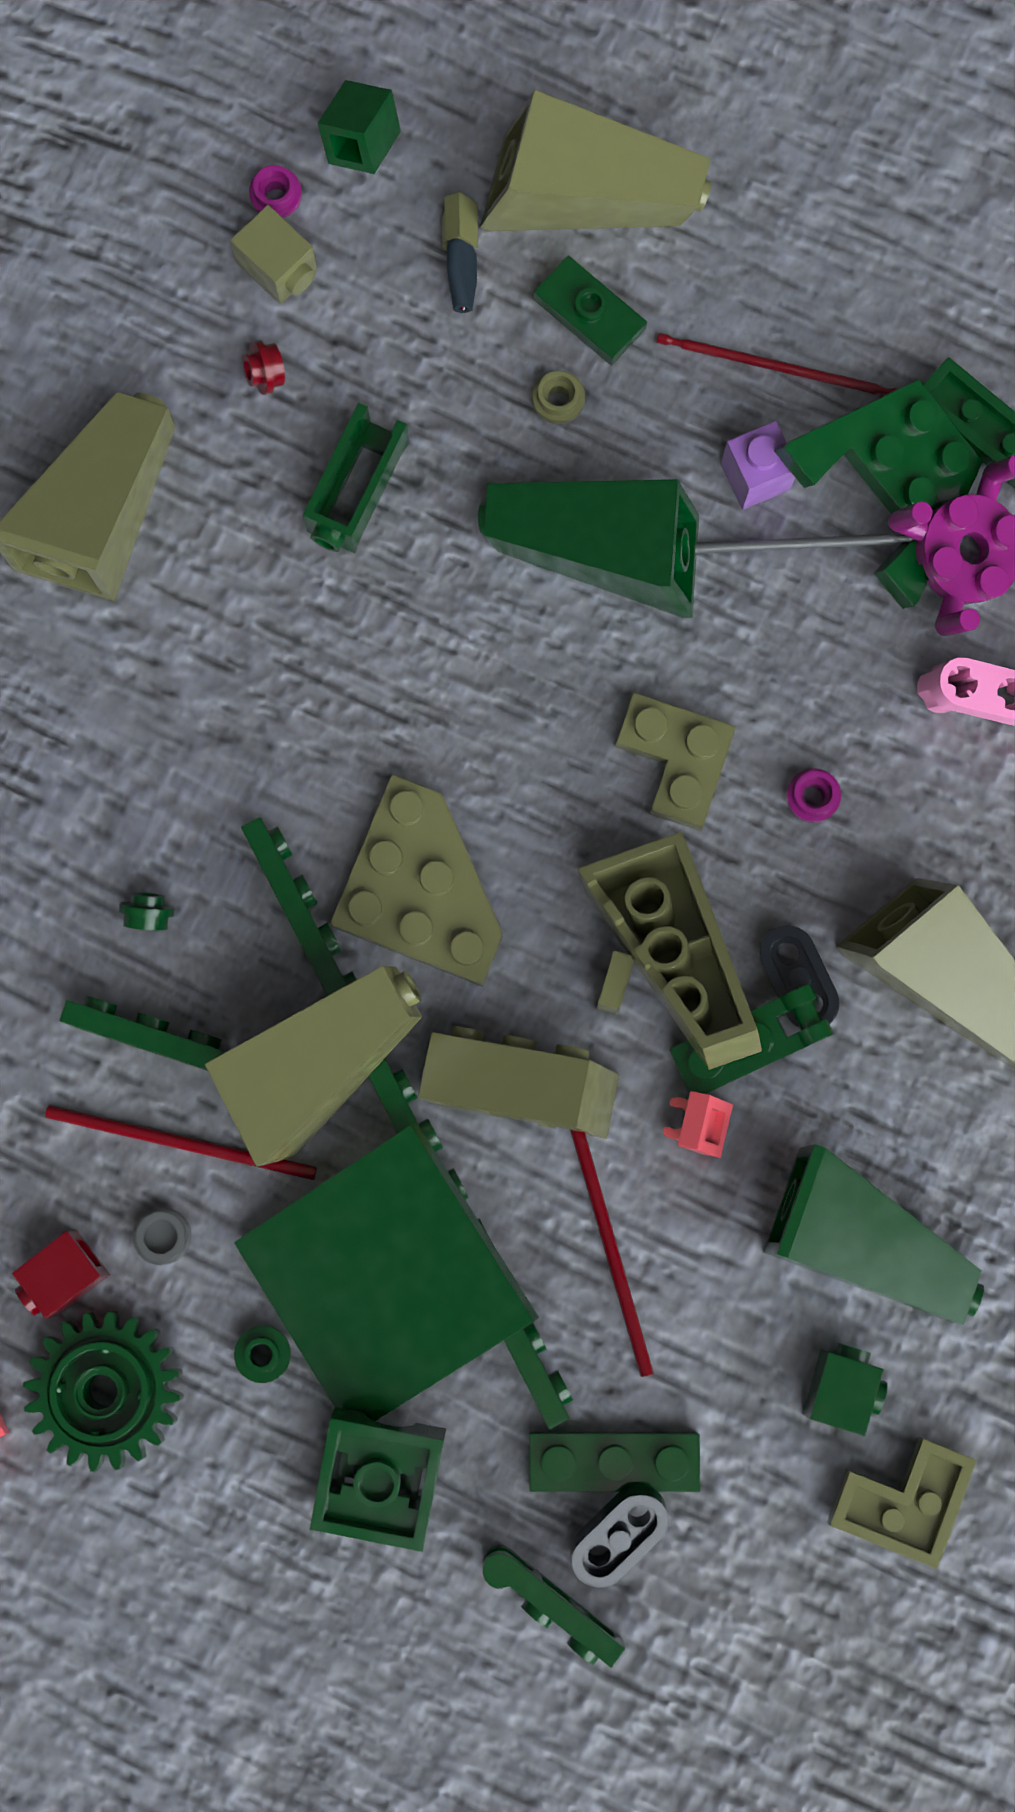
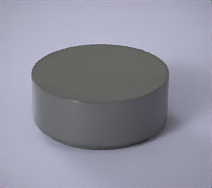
M154 1209L144 1214L138 1220L133 1232L134 1247L140 1257L151 1264H171L181 1259L188 1251L192 1237L191 1228L187 1220L180 1213L171 1209Z

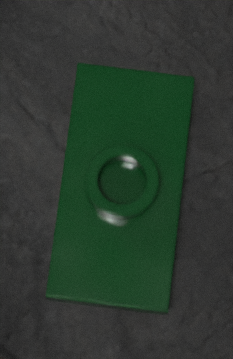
M569 255L534 291V301L611 366L646 330L647 321Z

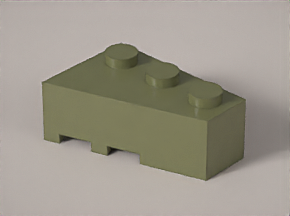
M452 1026L451 1035L431 1032L418 1094L419 1099L466 1111L539 1123V1126L554 1129L560 1127L581 1131L593 1137L607 1139L619 1074L588 1060L590 1051L560 1044L556 1045L555 1054L536 1051V1041L510 1035H504L502 1044L483 1041L484 1032L459 1026Z

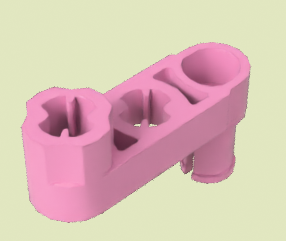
M958 657L938 664L928 673L920 676L917 683V694L924 700L928 710L934 713L956 711L1015 726V670L970 658ZM1007 686V693L1014 696V703L1006 706L1005 699L997 695V690Z

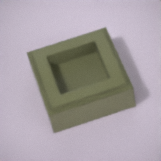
M613 951L597 1010L614 1015L616 1012L619 1013L634 963L631 955Z

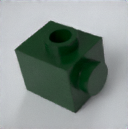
M348 80L344 81L317 123L328 164L375 174L401 132L391 89Z
M838 1343L836 1353L820 1349L802 1414L811 1420L865 1436L871 1414L879 1415L885 1402L888 1383L881 1380L884 1369L869 1364L871 1353L841 1343Z

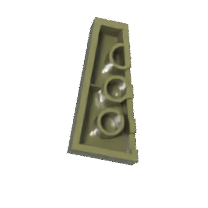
M682 831L577 869L586 894L626 952L632 956L635 965L708 1070L762 1051L758 1029Z

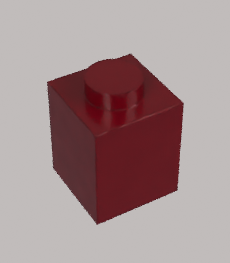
M66 1231L15 1270L12 1275L20 1284L15 1288V1293L21 1303L34 1316L41 1312L44 1318L47 1319L57 1317L110 1276V1273L78 1231Z

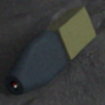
M456 192L444 197L445 211L441 217V246L443 250L447 251V274L453 310L458 313H467L473 310L477 286V256L474 249L478 248V203L461 192Z

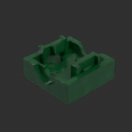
M335 1407L329 1422L309 1530L423 1552L446 1428L415 1423L412 1426L406 1427L391 1426L371 1420L366 1416L365 1412ZM340 1451L342 1456L338 1477L333 1479L337 1454ZM359 1465V1468L354 1477V1466ZM423 1468H426L422 1496H418ZM401 1474L407 1475L402 1488L412 1490L411 1496L398 1493L401 1485ZM345 1477L353 1478L354 1483H345Z

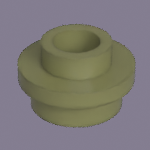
M552 371L546 373L538 379L533 388V407L536 413L547 422L554 424L570 422L581 413L584 407V387L580 380L569 372ZM554 393H562L566 395L568 401L562 406H556L549 401V397Z

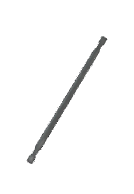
M875 534L696 543L695 551L698 554L890 545L897 542H910L913 538L905 535Z

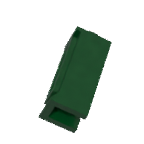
M358 402L303 513L307 532L311 533L310 538L313 542L333 552H339L342 547L356 553L357 545L402 453L409 444L406 423L397 420L392 431H389L371 423L368 406ZM366 448L381 455L382 458L347 527L330 519L329 516L362 449Z

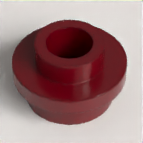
M261 340L251 342L249 354L243 355V369L246 380L251 387L257 386L262 395L271 394L274 391V387L283 386L285 383V370L281 353L275 343L264 344Z

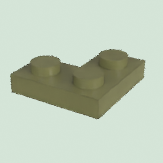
M633 693L616 748L666 764L650 815L699 831L702 830L736 726Z
M919 1437L900 1490L846 1469L827 1523L834 1528L938 1570L977 1460Z

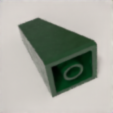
M678 479L487 483L486 502H481L478 510V525L481 534L499 553L678 617L693 618L697 559L695 546L698 543L699 514Z
M816 1144L799 1148L763 1253L953 1323L964 1325L967 1315L973 1317L976 1314L984 1293V1285L978 1283L982 1270L828 1149Z

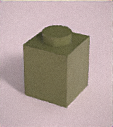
M269 205L260 211L230 240L236 263L280 305L291 294L294 296L301 294L314 279L317 265L313 246Z

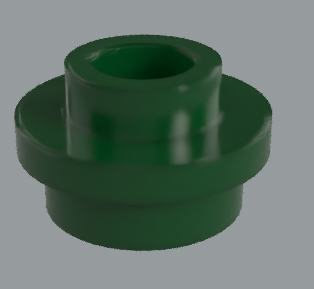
M133 892L131 893V901L119 903V912L124 914L123 926L132 929L167 930L168 917H173L175 911L174 906L164 904V895L157 893Z
M253 1327L242 1334L236 1343L234 1350L235 1364L239 1372L252 1382H272L279 1378L290 1364L291 1347L289 1341L281 1331L274 1327ZM257 1344H265L270 1347L272 1359L268 1365H258L253 1360L252 1351Z

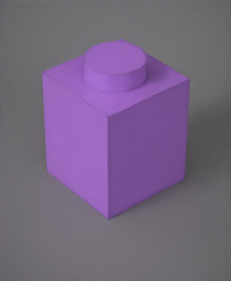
M777 421L729 440L726 443L721 466L742 510L789 491L794 482V475L774 452L779 445L786 442Z

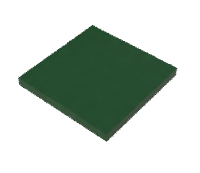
M417 1122L408 1126L234 1242L334 1407L365 1412L366 1416L373 1421L380 1419L539 1318Z

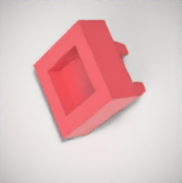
M690 1091L688 1099L683 1097L672 1098L669 1105L685 1111L682 1127L679 1129L664 1127L663 1134L668 1138L678 1141L677 1146L703 1155L721 1158L733 1104L708 1094Z

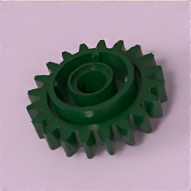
M114 1310L108 1311L102 1327L99 1325L94 1312L85 1313L82 1319V1332L72 1321L63 1322L61 1330L65 1341L62 1342L53 1336L45 1337L42 1341L45 1348L51 1354L50 1358L36 1356L32 1357L29 1361L35 1369L41 1371V1378L38 1377L23 1382L24 1388L39 1393L38 1400L32 1401L24 1407L25 1412H41L43 1414V1420L33 1428V1434L37 1435L49 1430L52 1431L54 1437L49 1442L46 1451L50 1454L67 1445L69 1447L67 1454L68 1466H73L83 1457L84 1453L87 1454L90 1472H96L101 1468L105 1455L109 1457L114 1470L124 1467L125 1450L129 1451L130 1455L138 1462L147 1457L143 1439L157 1446L165 1441L164 1435L157 1428V1423L163 1425L175 1424L178 1417L173 1412L167 1410L165 1405L166 1403L180 1401L184 1397L182 1392L168 1388L169 1381L183 1374L182 1369H166L163 1365L164 1361L174 1353V1348L166 1347L158 1351L153 1348L154 1343L159 1337L160 1330L156 1328L148 1331L142 1337L139 1336L140 1317L138 1316L131 1317L124 1327L120 1328L118 1311ZM97 1375H106L116 1384L117 1396L110 1406L99 1404L92 1396L91 1385Z

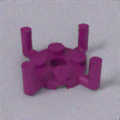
M1015 455L986 466L976 494L953 498L933 511L928 503L918 502L894 511L889 516L888 524L893 531L916 540L918 564H923L929 578L926 582L932 591L943 598L935 622V629L941 636H950L976 629L980 623L978 612L974 609L962 610L963 606L1000 597L1007 592L1008 588L1015 581V515H1012L1002 504L997 502L1002 483L1015 478ZM965 535L972 537L979 546L980 554L975 564L966 562L961 556L960 543Z

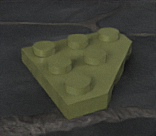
M391 775L330 925L332 928L483 987L503 938V933L452 815L441 793Z

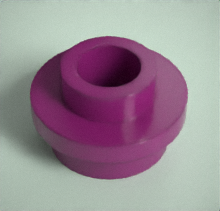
M270 165L262 168L254 176L250 183L249 195L251 203L258 213L269 205L282 218L291 215L300 205L302 190L300 182L293 172L282 166ZM273 190H282L285 193L280 199L272 200L267 198L268 194Z
M810 768L799 772L793 777L787 788L786 800L789 809L797 818L809 823H818L827 820L836 812L841 802V789L837 780L829 772L818 768ZM808 788L819 790L822 794V803L819 805L808 804L803 796L804 790Z

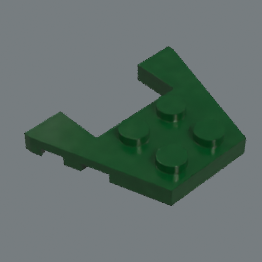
M919 380L904 385L854 409V411L787 441L774 450L803 488L815 485L844 455L891 514L894 511L918 502L928 503L933 511L948 500L968 495L983 463L978 454ZM915 539L910 542H902L874 572L875 576L902 609L914 607L919 602L927 585L926 581L929 580L923 564H918Z

